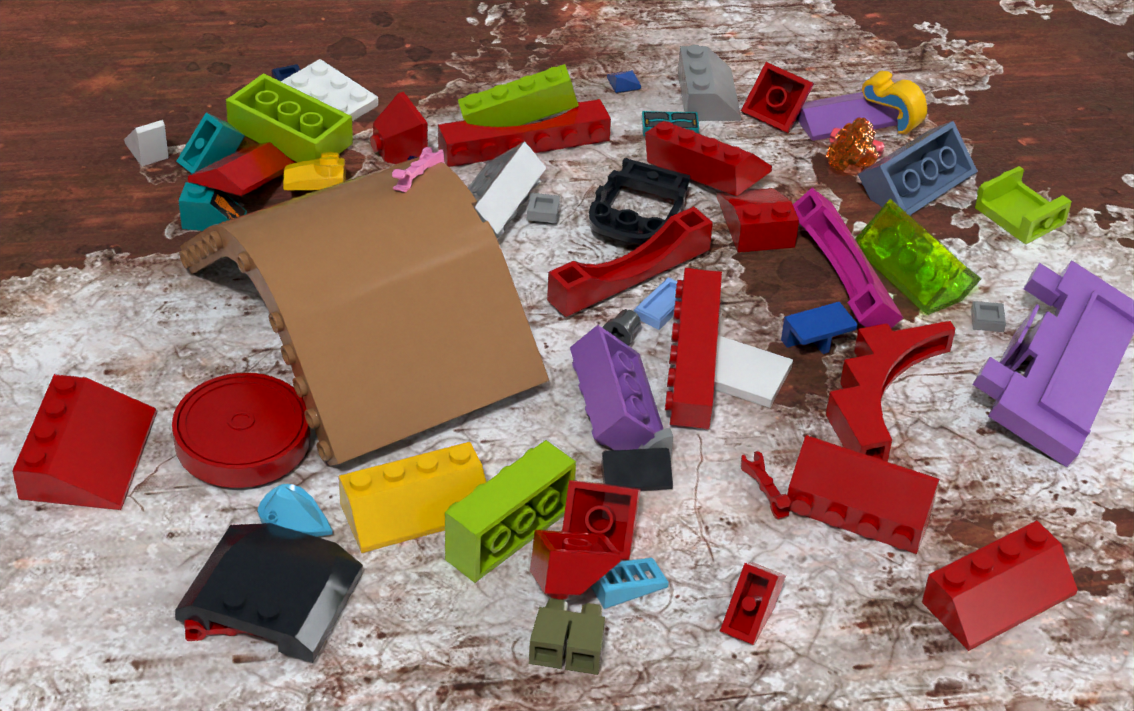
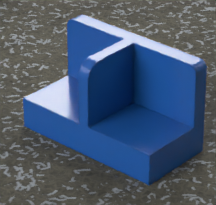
M839 301L785 316L781 341L787 348L814 342L821 353L826 354L830 351L832 337L855 331L857 323Z

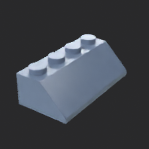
M954 121L928 130L858 173V176L870 200L897 217L904 219L978 171Z

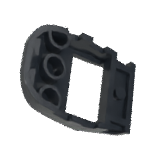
M624 158L622 170H613L609 174L606 184L604 186L599 185L595 192V201L591 203L589 209L590 228L605 236L642 245L671 216L682 212L690 175ZM622 186L675 200L665 220L658 217H642L630 209L617 210L611 208Z

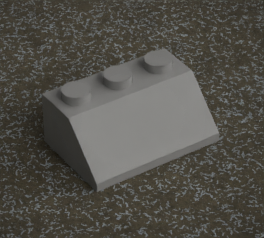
M680 46L678 78L684 112H697L698 121H741L731 68L707 46Z

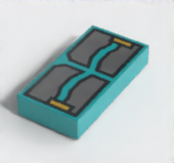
M642 111L643 136H645V132L662 121L671 122L674 125L693 130L699 134L697 112Z

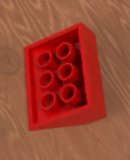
M54 374L12 470L18 499L121 510L156 417V408L89 378Z

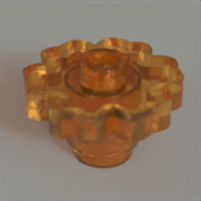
M865 117L856 118L852 124L847 123L836 134L835 141L828 147L826 158L829 159L828 164L837 171H844L849 165H854L864 170L873 165L879 156V152L873 144L876 134L873 124Z

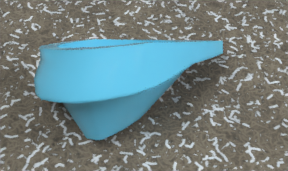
M281 484L267 493L259 504L257 511L261 523H272L315 537L333 535L327 518L313 497L299 486Z

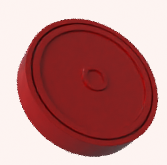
M233 373L205 381L188 392L174 411L172 431L176 455L182 466L190 474L216 486L246 488L272 482L293 470L304 458L309 448L311 432L304 414L307 408L303 397H299L294 387L287 382L259 373Z

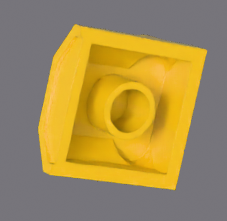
M325 152L321 153V158L286 165L283 189L321 190L345 182V159L339 158V153Z

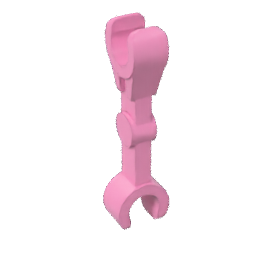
M426 147L422 150L420 159L412 162L411 166L406 170L395 169L392 172V177L399 180L397 185L393 187V190L407 192L411 187L412 179L422 175L425 169L440 162L444 163L443 149L432 153V148Z

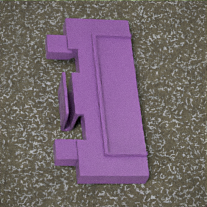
M1072 260L1060 275L1043 264H1038L1023 289L1050 307H1056L1054 315L1047 311L1023 340L1040 307L1036 304L1014 333L1000 362L989 357L972 384L996 400L988 417L1065 467H1068L1079 455L1086 437L1090 434V428L1134 333V300ZM1031 355L1032 359L1022 376L1015 370Z

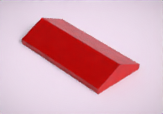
M271 142L243 148L189 175L188 182L243 196L282 175L286 165L293 164L294 162Z

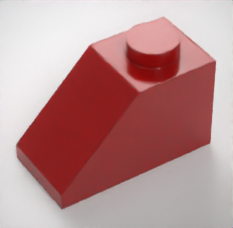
M754 562L744 563L720 632L755 645L775 608L786 575Z

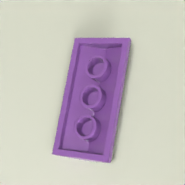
M859 92L805 102L796 119L810 139L815 141L830 138L834 128L843 129L848 134V132L858 133L898 125L897 117L899 110L869 102L863 93Z

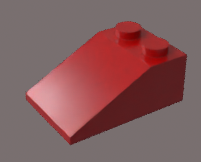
M774 188L745 190L738 196L726 192L717 193V199L737 253L795 248L799 218L792 201Z

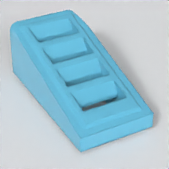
M645 558L618 563L594 583L591 588L603 608L606 609L667 588L669 582L653 558ZM650 571L653 578L648 579L644 572ZM638 575L640 580L636 581L633 576Z

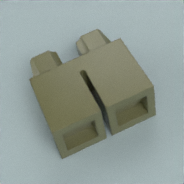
M549 598L546 606L539 607L530 638L529 664L562 669L564 651L568 639L565 670L598 675L605 626V617L602 616L601 606L586 603L582 605L581 613L567 611L568 603L564 599Z

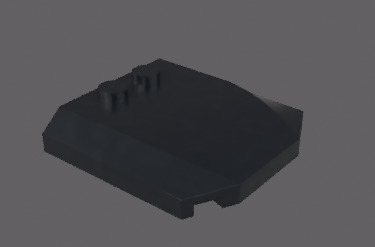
M272 523L230 525L175 609V620L183 623L184 620H193L209 631L213 626V622L261 636L277 641L278 652L313 663L361 578L363 564L335 542Z

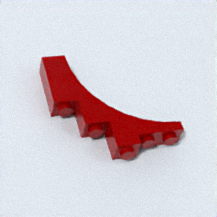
M951 321L892 331L888 323L858 329L854 349L857 357L844 360L840 380L843 389L830 391L826 409V417L844 448L888 462L892 438L884 423L881 408L884 392L899 375L911 366L930 357L951 351L956 330Z

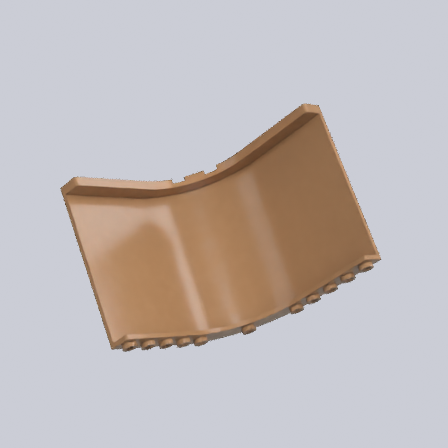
M420 157L215 224L180 246L182 250L179 252L181 262L185 269L189 268L191 274L199 272L223 257H229L238 264L240 271L246 273L254 283L270 313L268 316L273 331L279 334L282 341L281 354L285 363L291 365L295 378L292 381L295 392L299 397H303L307 410H305L304 414L307 424L311 429H315L319 442H317L316 446L319 456L329 466L339 465L550 381L489 221H481L473 207L476 206L477 200L468 187L443 162L425 169L422 175L412 179L411 187L407 192L393 190L399 179L393 178L392 172L395 169L406 170L411 166L412 162L418 161Z

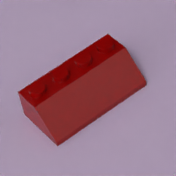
M662 121L645 132L648 163L690 175L692 180L734 196H738L772 172V166L753 153L742 150L737 146L720 142L715 138L698 134L693 130L679 127L668 121Z
M806 435L788 487L787 496L791 504L786 509L917 554L929 525L940 479Z
M1036 520L930 573L922 603L970 651L1076 595L1078 589L1062 544Z

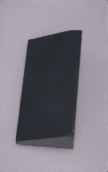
M669 448L603 451L601 471L604 484L641 489L640 491L673 489Z

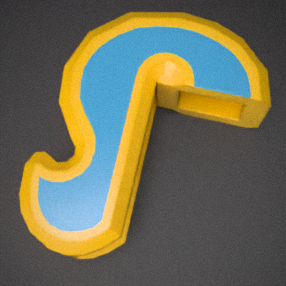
M879 71L863 83L862 93L869 102L899 110L897 117L898 134H908L926 118L927 103L925 95L920 87L911 80L902 79L894 83L891 80L892 74L890 72Z

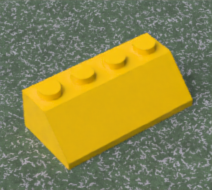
M471 442L338 476L340 505L361 553L445 531V512L453 503L460 502L471 494L478 485L486 483L482 463Z

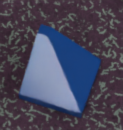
M633 70L607 74V79L615 93L641 89V84Z

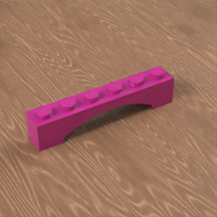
M811 188L793 204L799 218V223L812 236L838 273L850 298L847 303L859 323L865 327L888 323L890 328L894 327L904 317L834 205L814 188Z

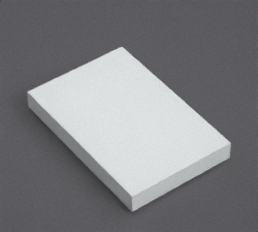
M718 335L714 390L771 408L792 368L793 359Z

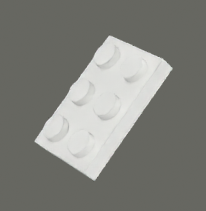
M321 59L281 81L352 116V121L378 106V97Z

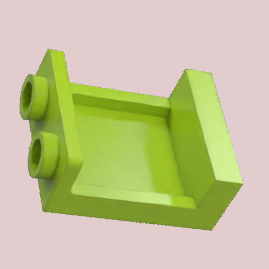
M1018 166L981 184L977 191L978 196L975 209L1026 245L1066 224L1072 201L1062 195L1049 202L1022 183L1024 169Z

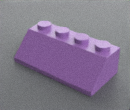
M599 325L595 326L570 347L573 357L572 365L577 372L580 382L578 386L586 403L585 411L590 417L593 428L591 432L594 439L600 445H607L613 450L638 449L641 444L644 446L651 439L655 438L654 433L664 429L640 353Z

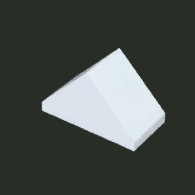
M163 120L137 127L124 139L126 146L141 166L169 158Z

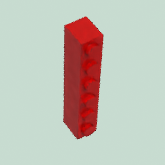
M685 268L683 280H677L675 298L681 299V301H675L673 320H679V323H673L671 342H677V345H671L669 364L675 365V368H669L667 387L673 388V392L667 391L665 411H671L670 425L709 429L722 280V272Z

